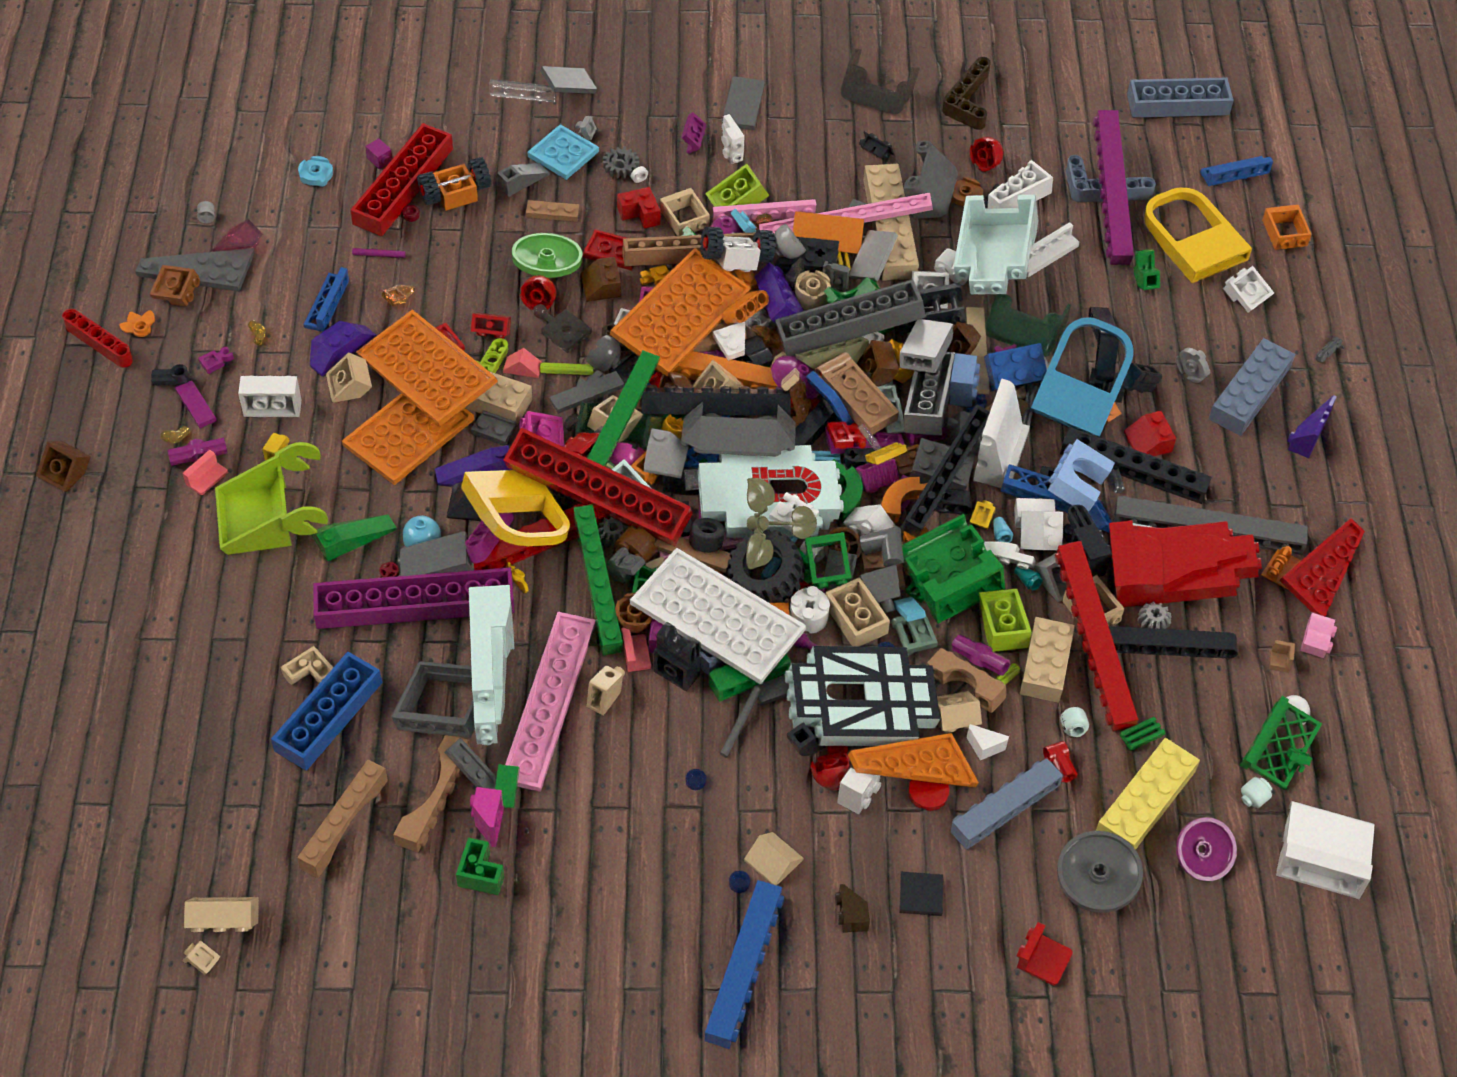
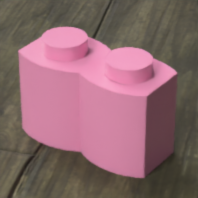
M1311 613L1306 626L1301 651L1324 658L1326 653L1330 654L1333 642H1330L1331 637L1334 638L1337 627L1334 626L1335 620Z

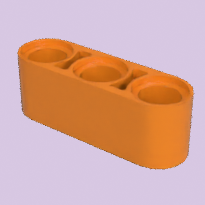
M760 290L745 294L724 310V322L726 324H736L749 319L768 304L769 296L767 292Z

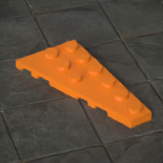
M952 733L852 750L848 754L856 773L975 788L979 783Z

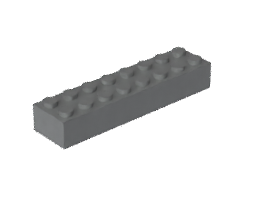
M909 280L775 319L786 356H796L795 354L916 321L926 316L923 300L914 280Z

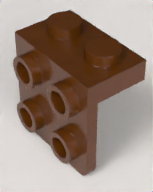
M801 377L789 389L794 405L791 406L790 417L796 422V426L804 422L812 408L811 400L806 395V384L802 381Z

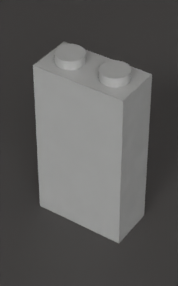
M923 319L917 320L900 351V368L936 373L953 340V324Z

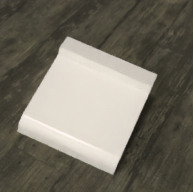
M1001 379L982 434L983 438L974 475V481L998 488L1002 487L1008 465L1018 466L1030 426L1022 423L1014 384L1005 379ZM1011 471L1009 478L1013 479L1015 472Z
M1291 801L1282 841L1284 844L1280 852L1276 876L1360 899L1371 879L1374 824Z

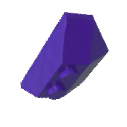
M338 321L311 340L310 367L319 375L324 376L348 352L355 354L356 351L377 335L365 325Z

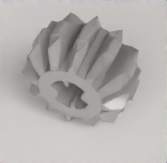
M1154 601L1150 605L1146 603L1139 610L1138 623L1141 624V628L1166 629L1170 627L1172 616L1168 612V607H1162V603L1158 605Z

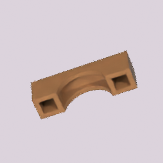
M940 648L927 662V665H933L934 679L941 684L950 681H963L970 684L975 689V697L980 701V707L990 713H993L1006 698V685L1002 681L992 678L985 671L973 667L969 662L961 660L950 651Z

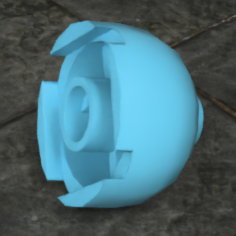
M422 515L411 518L403 529L405 547L441 538L439 525L428 516Z

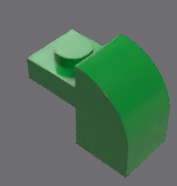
M1154 250L1135 251L1136 266L1133 267L1138 286L1143 290L1160 288V271L1155 268Z

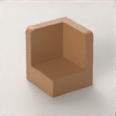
M1275 640L1270 651L1269 669L1288 673L1294 660L1295 644Z

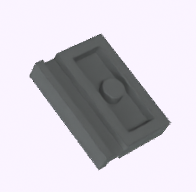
M825 261L823 273L829 277L831 288L838 292H847L850 268L836 263L828 264V261Z
M483 410L482 415L479 416L472 427L471 433L505 446L513 434L514 428L516 429L517 422Z
M830 549L824 577L845 574L841 551ZM847 553L852 581L858 555ZM830 584L828 585L827 589L832 590L839 586H836V584Z

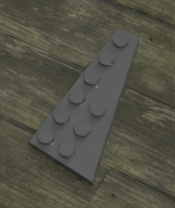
M254 248L141 258L135 272L139 277L156 279L162 265L194 269L200 278L199 286L240 291L255 251Z

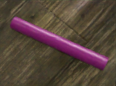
M352 249V255L405 258L406 256L405 251Z

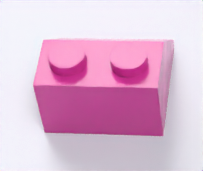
M477 787L475 795L472 794L470 799V807H472L471 817H474L475 826L492 847H496L504 812L502 790Z

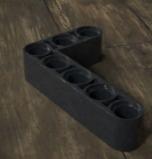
M1089 308V318H1095L1117 327L1109 308ZM1091 327L1097 341L1094 378L1100 381H1114L1119 339L1109 333Z

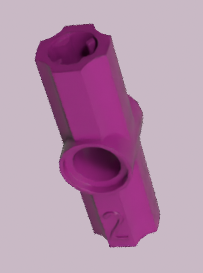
M224 437L205 442L201 439H194L187 446L167 450L171 466L186 462L195 463L209 450L214 452L216 456L228 453Z
M959 634L952 642L953 651L969 658L971 663L979 667H986L998 675H1004L1010 667L1009 659L994 652L991 647L983 643L974 642Z

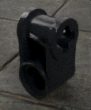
M848 448L844 452L845 459L842 464L846 470L851 468V463L854 468L869 463L866 461L865 455L876 451V449Z
M948 489L935 510L939 513L959 515L970 513V492L967 490Z

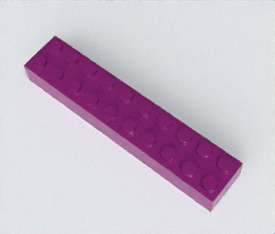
M511 568L313 583L316 629L470 617L469 587L510 585L512 613H515Z

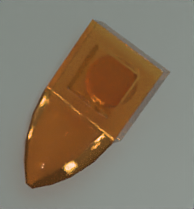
M394 286L383 290L382 297L394 307L405 303L407 298L414 293L415 286Z
M761 325L752 326L753 332L762 338L766 346L778 349L782 345L777 331Z

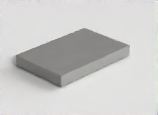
M868 230L850 270L849 277L861 280L868 277L878 281L898 235L895 232Z

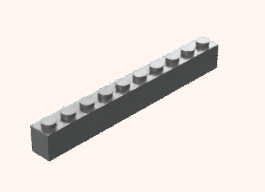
M1118 496L1115 504L1113 522L1132 520L1135 524L1155 528H1169L1227 521L1228 529L1232 528L1233 536L1253 534L1254 542H1258L1261 549L1277 551V549L1281 550L1282 547L1289 546L1292 548V554L1303 555L1307 546L1308 526L1296 523L1248 517L1183 505L1179 506L1165 502L1160 503L1146 499L1141 500L1127 496Z

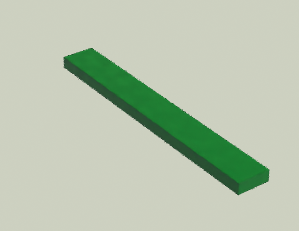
M644 350L642 351L588 459L606 467L660 361L659 356Z

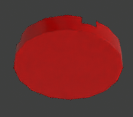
M911 780L908 795L910 801L916 807L933 811L940 809L946 804L950 788L948 784Z

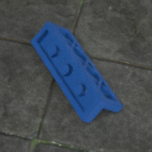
M1263 156L1202 168L1200 173L1207 185L1212 186L1270 173L1273 160L1271 157L1263 158Z
M341 267L338 274L328 273L304 322V328L322 332L326 330L348 285L349 275L347 268ZM331 279L334 280L332 286L330 285ZM316 319L317 324L311 323V321Z
M1011 464L1008 465L1000 492L1019 498L1054 499L1055 509L1067 513L1072 506L1048 491L1045 485L1050 483L1048 481L1051 477ZM1010 472L1019 473L1021 478L1017 480L1009 478ZM1035 478L1039 484L1031 485L1027 479Z

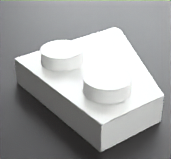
M745 322L713 331V338L728 361L745 354Z

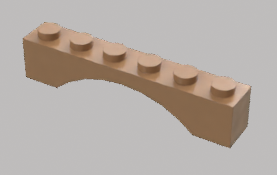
M444 736L438 748L441 772L437 786L422 806L402 817L393 834L395 845L415 852H419L421 846L426 845L430 829L435 827L439 811H443L446 805V797L453 792L454 782L462 774V771L444 753L461 737ZM461 738L470 747L469 740Z
M370 760L366 761L297 857L301 870L316 878L320 877L330 863L342 835L353 818L364 805L378 795L388 781L384 767Z

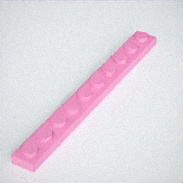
M930 193L817 214L862 218L865 223L930 211L933 208ZM794 218L759 224V229L770 230L775 233L780 226L786 223L793 231Z

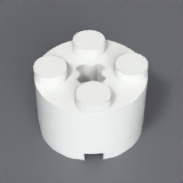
M815 586L801 589L791 598L790 616L805 624V631L817 633L824 629L827 624L830 608L829 599Z

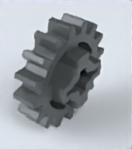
M617 147V150L611 148L610 153H605V156H603V168L606 173L610 172L611 177L613 175H616V178L620 176L626 178V175L631 177L632 171L639 167V157L636 152L632 153V149L626 150V147H623V149Z

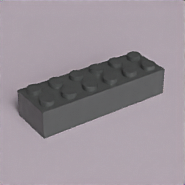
M954 352L945 353L936 373L914 370L904 413V433L942 435L950 397V381L955 358Z

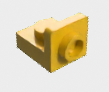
M985 500L982 502L977 501L970 524L988 530L993 514L996 511L993 503Z

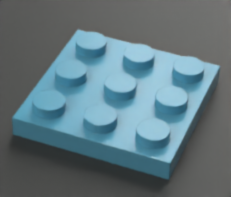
M560 124L527 153L529 158L567 180L599 152V147Z

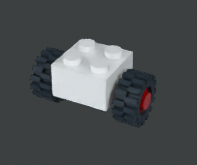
M705 227L702 231V240H700L702 257L704 259L717 260L724 270L734 271V269H740L744 272H750L751 270H757L758 262L770 263L775 256L776 237H774L773 231L756 230L752 240L745 237L724 236L722 228Z

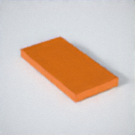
M795 211L793 233L796 237L839 241L838 252L858 254L862 244L864 219Z

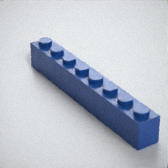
M757 880L705 1031V1042L730 1049L732 1042L736 1043L740 1030L737 1029L739 1022L743 1023L746 1010L743 1008L745 1002L750 1003L753 990H750L752 983L756 984L759 976L757 967L758 964H763L766 952H763L765 945L769 946L772 933H769L771 926H776L778 919L776 911L777 908H782L785 896L781 895L782 887Z

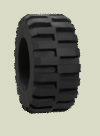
M770 530L763 531L766 535L765 539L770 540L773 545L772 557L782 559V565L774 576L765 580H755L750 578L752 569H748L746 558L747 544L751 536H745L742 542H738L735 545L736 550H732L729 555L731 558L727 564L729 578L768 603H785V599H791L794 595L793 592H797L800 589L799 582L802 583L805 577L803 574L805 572L804 560L796 544L791 541L790 537L786 534L782 535L779 531H773V533Z

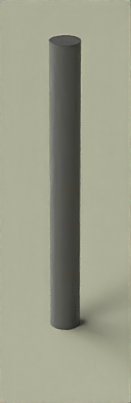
M754 686L720 752L721 756L727 758L761 692L759 687Z

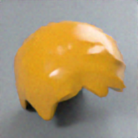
M669 414L663 421L661 430L669 431L681 440L684 420L682 418L676 420V418Z

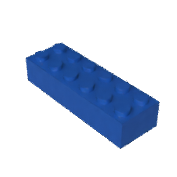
M347 652L271 738L274 752L307 771L382 684L380 670L352 653Z

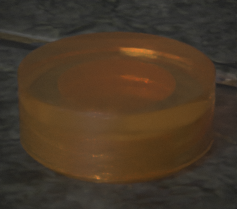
M760 214L756 217V227L758 229L759 224L773 222V218L769 214Z

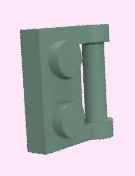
M927 615L925 618L909 622L903 616L891 620V624L896 629L902 646L907 647L908 656L917 651L937 647L938 642ZM908 624L915 643L910 644L903 625Z

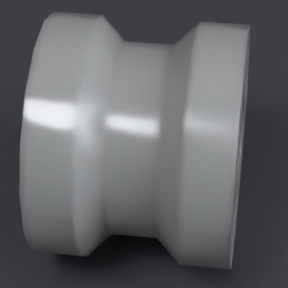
M208 201L200 202L197 205V219L202 223L213 222L215 219L213 203Z

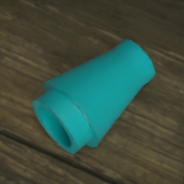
M1015 568L1014 573L1020 578L1027 589L1036 590L1040 587L1043 579L1039 573L1029 568Z

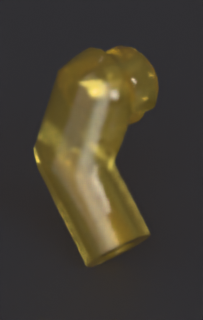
M251 320L248 323V328L255 334L254 343L262 345L266 329L259 322Z
M183 426L178 431L165 430L161 433V439L165 442L178 443L190 433V430L186 426Z

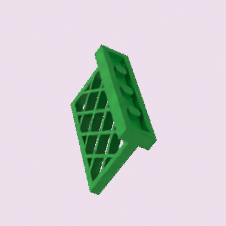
M1282 695L1274 704L1239 766L1246 770L1250 768L1285 790L1299 763L1293 764L1289 772L1284 757L1288 751H1282L1280 741L1289 740L1291 748L1296 749L1293 739L1302 737L1304 747L1296 750L1306 753L1322 723L1288 703L1289 699ZM1287 710L1295 714V721L1287 722L1285 715ZM1309 722L1315 728L1312 732L1305 733L1302 723ZM1298 724L1301 734L1292 735L1289 725ZM1284 726L1287 737L1278 738L1276 729ZM1275 742L1278 753L1269 754L1267 745ZM1280 756L1282 766L1273 768L1271 757ZM1266 758L1269 769L1263 770L1256 766L1258 760ZM1284 769L1286 775L1284 782L1277 779L1275 771Z

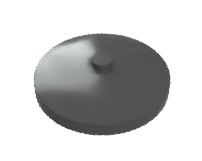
M1089 831L1074 837L1064 846L1058 859L1057 877L1062 891L1074 904L1091 912L1108 913L1125 907L1136 897L1143 879V867L1137 851L1124 838L1106 831Z

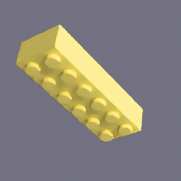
M1164 738L1101 818L1096 831L1114 833L1128 841L1136 850L1196 772L1200 760L1167 738Z

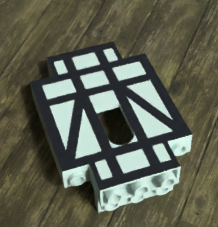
M813 646L811 652L807 654V663H791L789 670L785 673V682L789 683L787 700L791 702L789 718L793 721V728L803 722L808 728L815 727V737L818 738L820 746H880L915 740L919 738L918 728H936L940 720L933 665H909L907 647ZM830 684H864L866 700H835L828 696L826 687Z

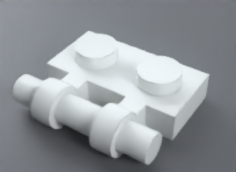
M786 492L783 499L788 501V504L786 505L780 501L769 514V519L792 522L791 516L795 506L810 508L815 517L819 515V511L814 509V506L810 503L806 504L799 500V497L795 494L791 495ZM781 525L792 532V525Z

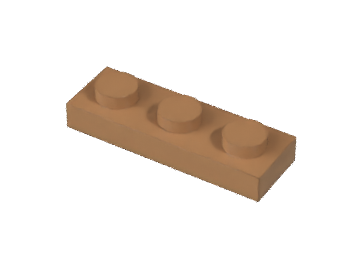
M528 200L526 218L578 221L579 204Z

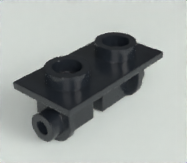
M863 132L865 139H861L859 142L861 148L870 153L876 148L873 154L883 160H887L890 154L894 155L892 145L889 142L879 140L873 133Z

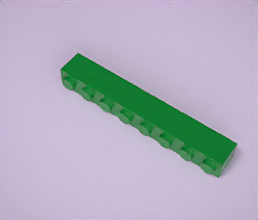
M593 504L574 507V522L602 655L621 653L623 642Z

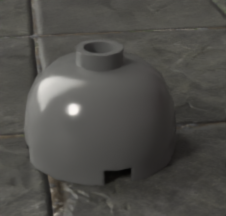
M606 335L596 342L597 348L595 350L591 349L586 358V362L598 371L615 369L621 362L622 350L619 343L613 337Z

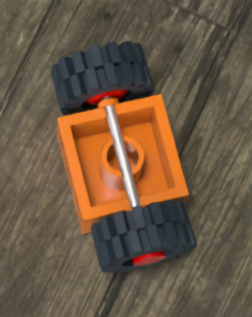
M483 157L469 160L468 169L465 164L438 172H427L417 176L419 190L425 204L431 205L441 202L445 211L478 201L477 191L491 187V176Z

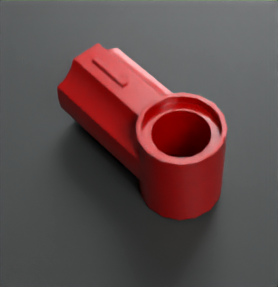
M1064 741L1043 747L1045 759L1047 758L1063 775L1061 782L1067 783L1077 777L1078 773L1069 758V749Z

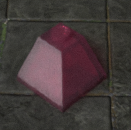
M247 219L231 227L212 251L254 248L260 243L259 239L263 234Z

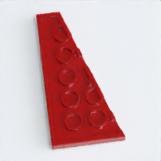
M1350 518L1279 581L1312 613L1326 617L1328 608L1333 602L1334 595L1339 589L1347 567L1365 531Z

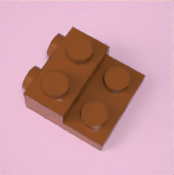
M162 265L150 296L153 299L167 300L171 305L187 307L188 303L194 299L193 291L195 287L200 285V278L194 269Z

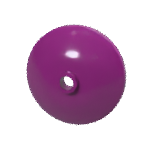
M781 356L777 358L771 367V374L776 385L781 387L782 379L796 368L800 372L799 377L806 384L807 398L810 400L815 399L819 393L810 385L805 377L812 371L815 372V370L794 356Z
M1204 817L1192 820L1181 830L1177 839L1176 852L1181 867L1188 875L1202 881H1213L1220 879L1230 871L1236 859L1237 846L1233 833L1223 822L1214 818ZM1200 845L1203 848L1201 853L1198 850Z

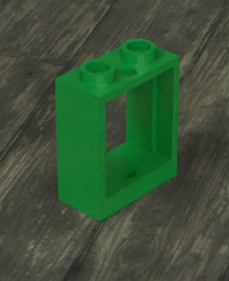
M844 532L805 538L812 586L824 589L828 588L830 584L841 586L851 581ZM840 544L845 574L817 578L812 548Z

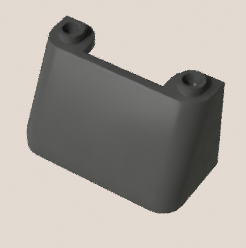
M917 141L916 152L921 155L923 161L920 176L909 177L903 189L906 197L930 193L933 210L912 214L914 219L942 217L949 210L958 171L955 165L930 141Z

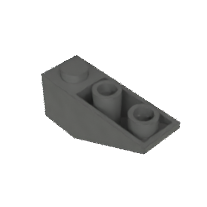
M540 163L510 165L497 172L498 187L509 197L550 175V173Z

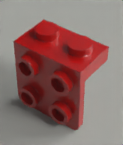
M1037 922L1035 928L1030 927L1025 939L1028 940L1026 946L1021 945L1016 955L1019 957L1017 968L1056 986L1073 951L1044 936L1043 932L1046 925Z

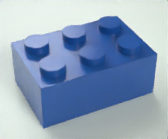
M1041 343L990 353L984 356L991 392L998 390L1001 379L1008 380L1017 387L1043 381L1047 371Z

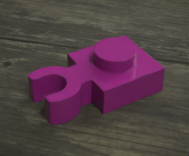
M228 347L221 348L218 353L213 350L198 358L199 363L208 374L223 367L224 361L229 362L234 359L233 353H229Z

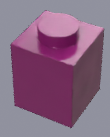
M379 138L365 146L367 159L378 169L388 165L393 159L391 148Z

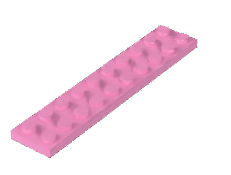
M557 612L505 764L520 767L517 787L541 792L596 625V620Z

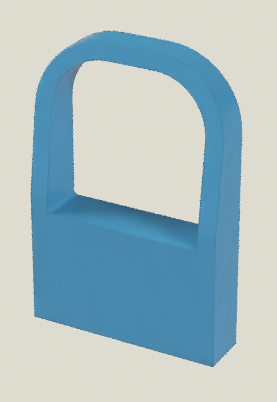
M1081 318L1069 324L1059 341L1030 411L1067 427L1079 429L1100 437L1133 359V345L1128 335L1121 329L1095 318ZM1080 327H1094L1117 337L1124 346L1125 358L1110 393L1055 370L1069 336Z

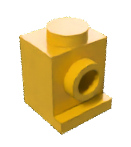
M273 433L262 449L265 460L275 456V452L288 446L289 438L285 435Z

